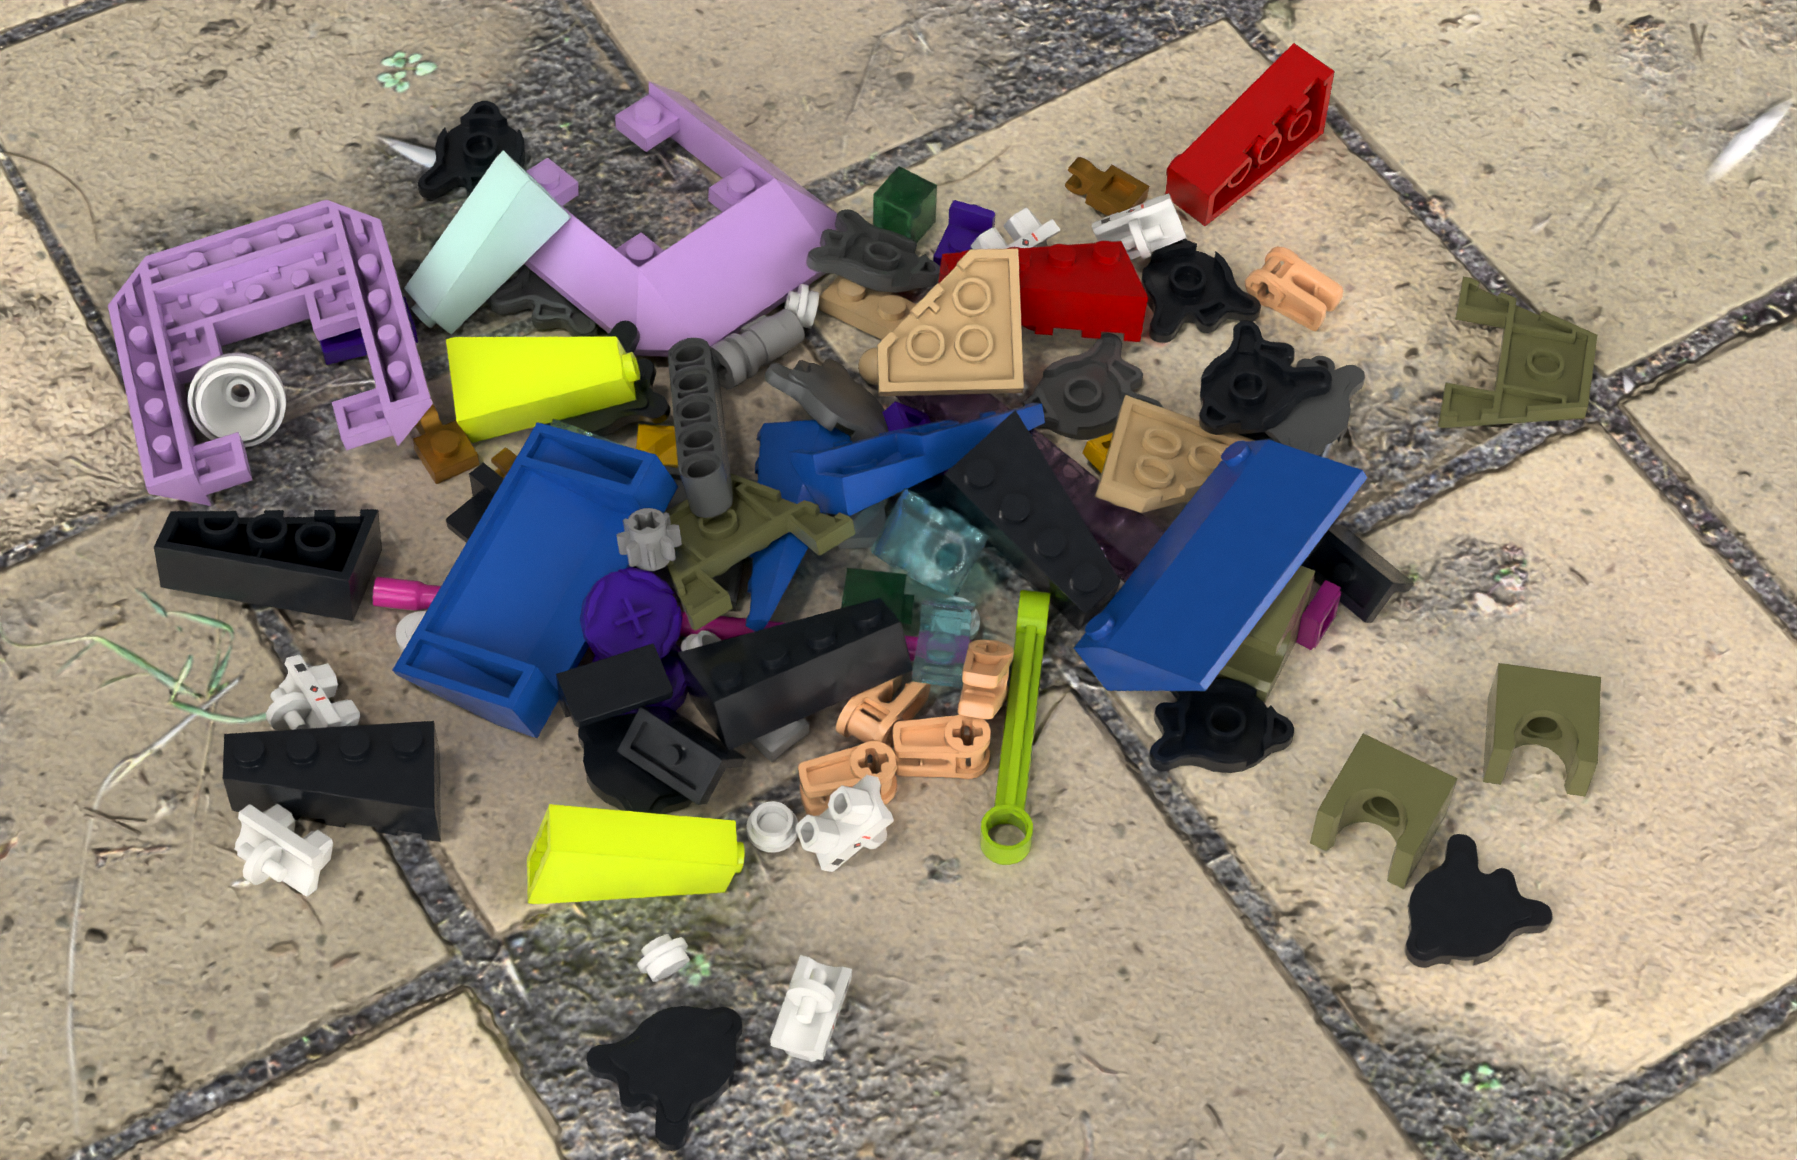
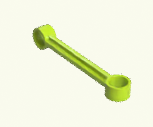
M1020 591L994 807L986 812L981 821V850L989 860L1001 865H1012L1022 861L1030 852L1032 844L1033 823L1025 811L1050 604L1051 593ZM1011 824L1018 827L1024 833L1025 838L1015 845L1006 846L994 842L989 837L988 832L996 825Z

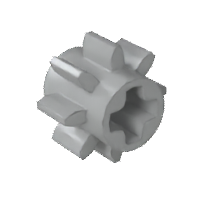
M644 508L635 511L628 519L623 520L625 532L616 535L619 553L621 555H628L629 566H637L639 569L646 571H655L665 567L670 560L674 561L676 559L674 547L681 546L682 542L679 525H671L669 513L663 514L657 509Z

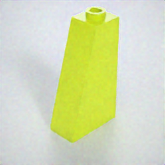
M616 336L453 337L446 339L456 422L472 443L535 427L537 422L547 424L637 400L634 381L640 380L639 366L634 353H626Z
M549 804L527 856L528 903L550 904L725 893L734 874L742 871L745 857L744 844L737 841L735 820Z

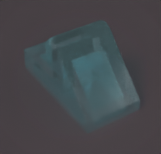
M926 597L923 600L912 682L956 688L963 687L962 672L971 639L976 603Z

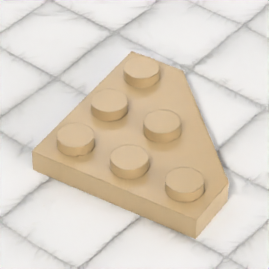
M1018 248L970 249L957 263V266L926 294L892 332L890 331L877 345L878 396L1023 393Z
M1125 395L1118 413L1095 497L1140 513L1190 501L1222 461L1221 455L1227 447L1240 440L1245 442L1255 440L1232 432L1221 435L1207 433L1201 428L1199 420Z

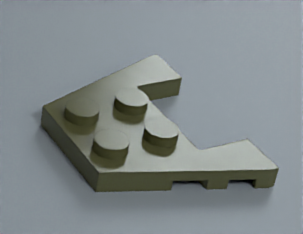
M1463 276L1455 320L1503 328L1494 391L1446 382L1437 427L1454 428L1584 419L1589 404L1598 335L1546 311H1542L1540 315H1537L1517 306V298L1500 292L1497 297L1480 289L1479 281Z
M732 473L730 474L733 503L724 513L708 518L698 517L691 512L687 499L667 510L671 525H679L682 545L674 547L676 559L674 561L670 560L666 566L691 628L696 631L733 609L729 593L712 579L714 576L725 573L734 564L756 551L767 548L771 542L788 532L794 534L820 556L856 534L852 518L839 512L835 518L820 512L819 505L806 500L798 504L782 499L779 490Z

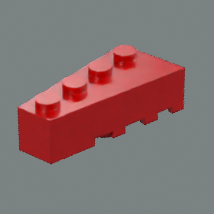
M1293 43L1182 154L1177 155L1171 161L1166 171L1167 184L1165 195L1169 193L1176 206L1202 225H1208L1324 133L1335 71Z
M1122 241L1007 248H1018L1021 326L1039 335H1053L1054 328L1081 330V338L1100 339L1101 332L1123 333V341H1141L1148 296ZM969 250L960 253L942 254L938 284L957 266V263Z

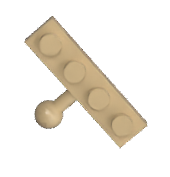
M838 275L819 296L818 310L883 340L890 331L892 332L910 314L917 304L892 292L873 290ZM877 347L865 351L858 363L861 377L872 385H878Z

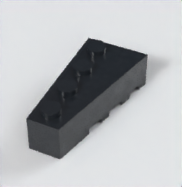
M1015 410L944 474L940 493L1039 592L1051 593L1050 603L1079 631L1112 600L1121 581Z
M361 509L360 516L336 517L335 510H315L314 517H285L284 510H264V514L256 517H239L237 511H170L154 545L160 586L166 589L354 621L382 552L378 509Z
M881 598L677 653L691 701L728 751L913 670L901 621Z
M434 721L224 734L222 779L232 811L240 812L250 804L264 812L279 804L291 812L293 818L297 821L301 816L323 819L325 825L345 828L347 823L375 827L377 833L397 835L398 831L421 834L424 840L441 842L440 750Z

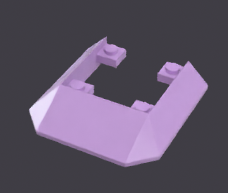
M650 81L649 94L615 115V128L645 152L670 137L721 176L722 180L709 187L708 201L722 211V213L666 250L661 249L643 233H639L615 249L562 206L579 195L578 181L549 158L526 171L547 190L571 218L524 264L607 333H610L613 327L620 321H630L635 324L640 333V340L634 355L668 357L669 349L677 342L687 338H701L706 340L709 346H712L731 334L740 333L742 327L778 307L787 300L789 291H798L800 284L810 285L826 274L809 269L806 265L809 251L813 248L821 247L820 238L824 230L833 229L837 231L835 227L837 213L683 94Z
M329 200L313 203L145 256L108 304L145 485L149 494L211 506L209 494L252 481L244 442L239 432L199 445L197 444L184 383L193 380L195 374L204 364L217 356L223 355L222 346L307 319L311 320L313 331L318 341L361 328L376 388L332 402L340 437L346 450L390 436L394 437L397 446H399L433 404L381 219Z

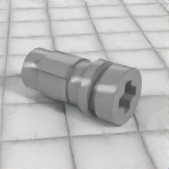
M783 309L773 316L767 317L764 314L742 327L740 335L737 333L725 337L724 340L710 346L720 385L726 389L738 386L746 379L755 376L760 366L771 363L788 353L794 346L803 342L805 334L797 316L788 309Z

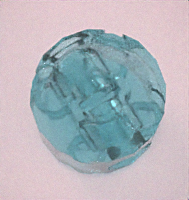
M905 488L874 542L871 552L895 569L898 566L907 571V576L946 595L952 597L955 595L957 597L990 536L975 526L968 524L969 520L946 507L939 510L931 506V502L926 498Z

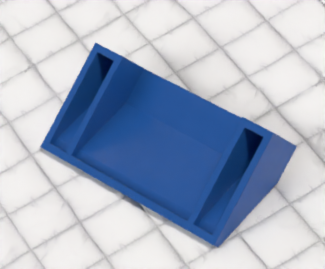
M537 422L392 671L397 676L498 726L538 738L559 701L556 674L578 667L589 647L584 640L580 624L583 599L593 584L605 575L616 572L619 569L631 568L628 555H621L619 553L616 534L625 532L623 520L628 519L635 511L644 508H653L664 513L679 487L657 455Z
M1269 439L1246 442L1240 440L1231 444L1222 453V461L1105 609L1087 623L1085 627L1086 633L1074 646L1075 651L1107 691H1206L1368 478L1363 470Z

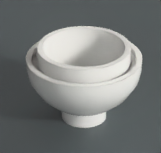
M227 353L208 361L195 374L188 391V408L194 424L207 438L214 440L239 432L246 448L264 442L277 431L285 415L286 394L279 375L268 363L246 353ZM236 384H243L249 389L250 395L238 397L231 388Z

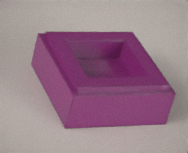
M1326 580L1323 582L1302 614L1296 643L1309 650L1316 648L1336 618L1341 587Z

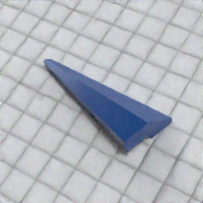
M1041 403L1025 404L1024 407L998 414L995 411L980 413L979 419L961 424L958 421L949 419L879 433L878 436L848 443L847 440L833 442V448L818 452L806 451L804 449L793 450L789 452L790 460L815 502L819 505L822 513L837 515L839 512L851 516L952 468L1015 410L1028 431L1044 424L1043 406Z
M816 420L764 423L756 439L760 441L759 457L755 462V474H758L757 483L779 490L782 499L798 504L806 500L817 504L792 466L789 452L798 449L818 452L833 448V442L847 440L848 443H852L850 441L851 437L835 427L832 431H829ZM791 532L771 542L767 548L750 555L753 558L752 575L748 580L747 592L751 593L750 613L746 618L745 626L753 631H759L766 627L808 549V546Z

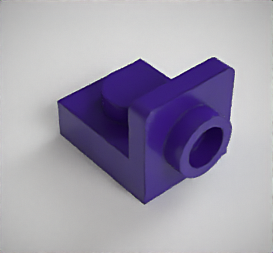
M953 200L949 207L948 226L935 251L933 262L940 266L942 254L960 253L972 249V243L980 234L995 227V212L978 205Z

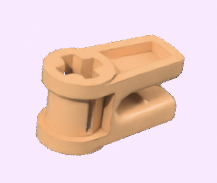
M1279 246L1272 248L1265 257L1263 267L1252 271L1245 280V288L1248 294L1257 298L1262 306L1269 307L1315 332L1323 324L1326 312L1334 311L1343 296V287L1300 259L1290 249Z
M986 639L975 640L969 643L962 672L963 686L958 704V714L981 719L994 718L1004 701L1008 698L1009 666L1013 660L1014 653L1010 645Z
M903 675L853 696L839 715L836 723V732L846 738L852 735L864 743L867 741H879L892 748L893 726L895 722L912 720L928 700L930 681L922 676H916L910 683L905 684L904 690L894 701H892V696L901 686Z
M960 714L895 722L893 726V747L896 755V775L973 779L981 776L986 772L990 764V750L988 746L990 744L991 731L989 724L984 719ZM965 727H969V735H964ZM971 757V765L966 766V758Z
M867 741L852 748L801 762L798 766L800 794L806 814L813 816L821 815L829 808L828 803L833 792L841 785L853 787L866 775L879 778L881 799L884 805L888 804L897 792V777L895 775L897 769L896 755L893 749L879 741ZM868 755H872V763H868Z

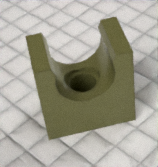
M1304 566L1298 568L1215 679H1231L1245 682L1256 688V696L1261 701L1266 702L1297 641L1301 617L1309 603L1315 575L1314 570Z
M1498 663L1488 696L1483 782L1501 785L1514 749L1522 745L1537 744L1552 750L1565 764L1567 777L1564 787L1567 794L1585 797L1598 764L1601 677Z
M1363 733L1317 811L1310 844L1327 851L1334 846L1336 836L1344 827L1358 822H1369L1379 825L1387 830L1396 841L1387 881L1404 889L1448 811L1458 778Z

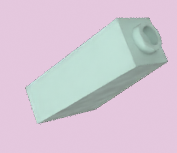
M503 150L496 157L405 286L406 292L416 302L411 310L429 328H432L437 323L452 335L571 216L544 187Z

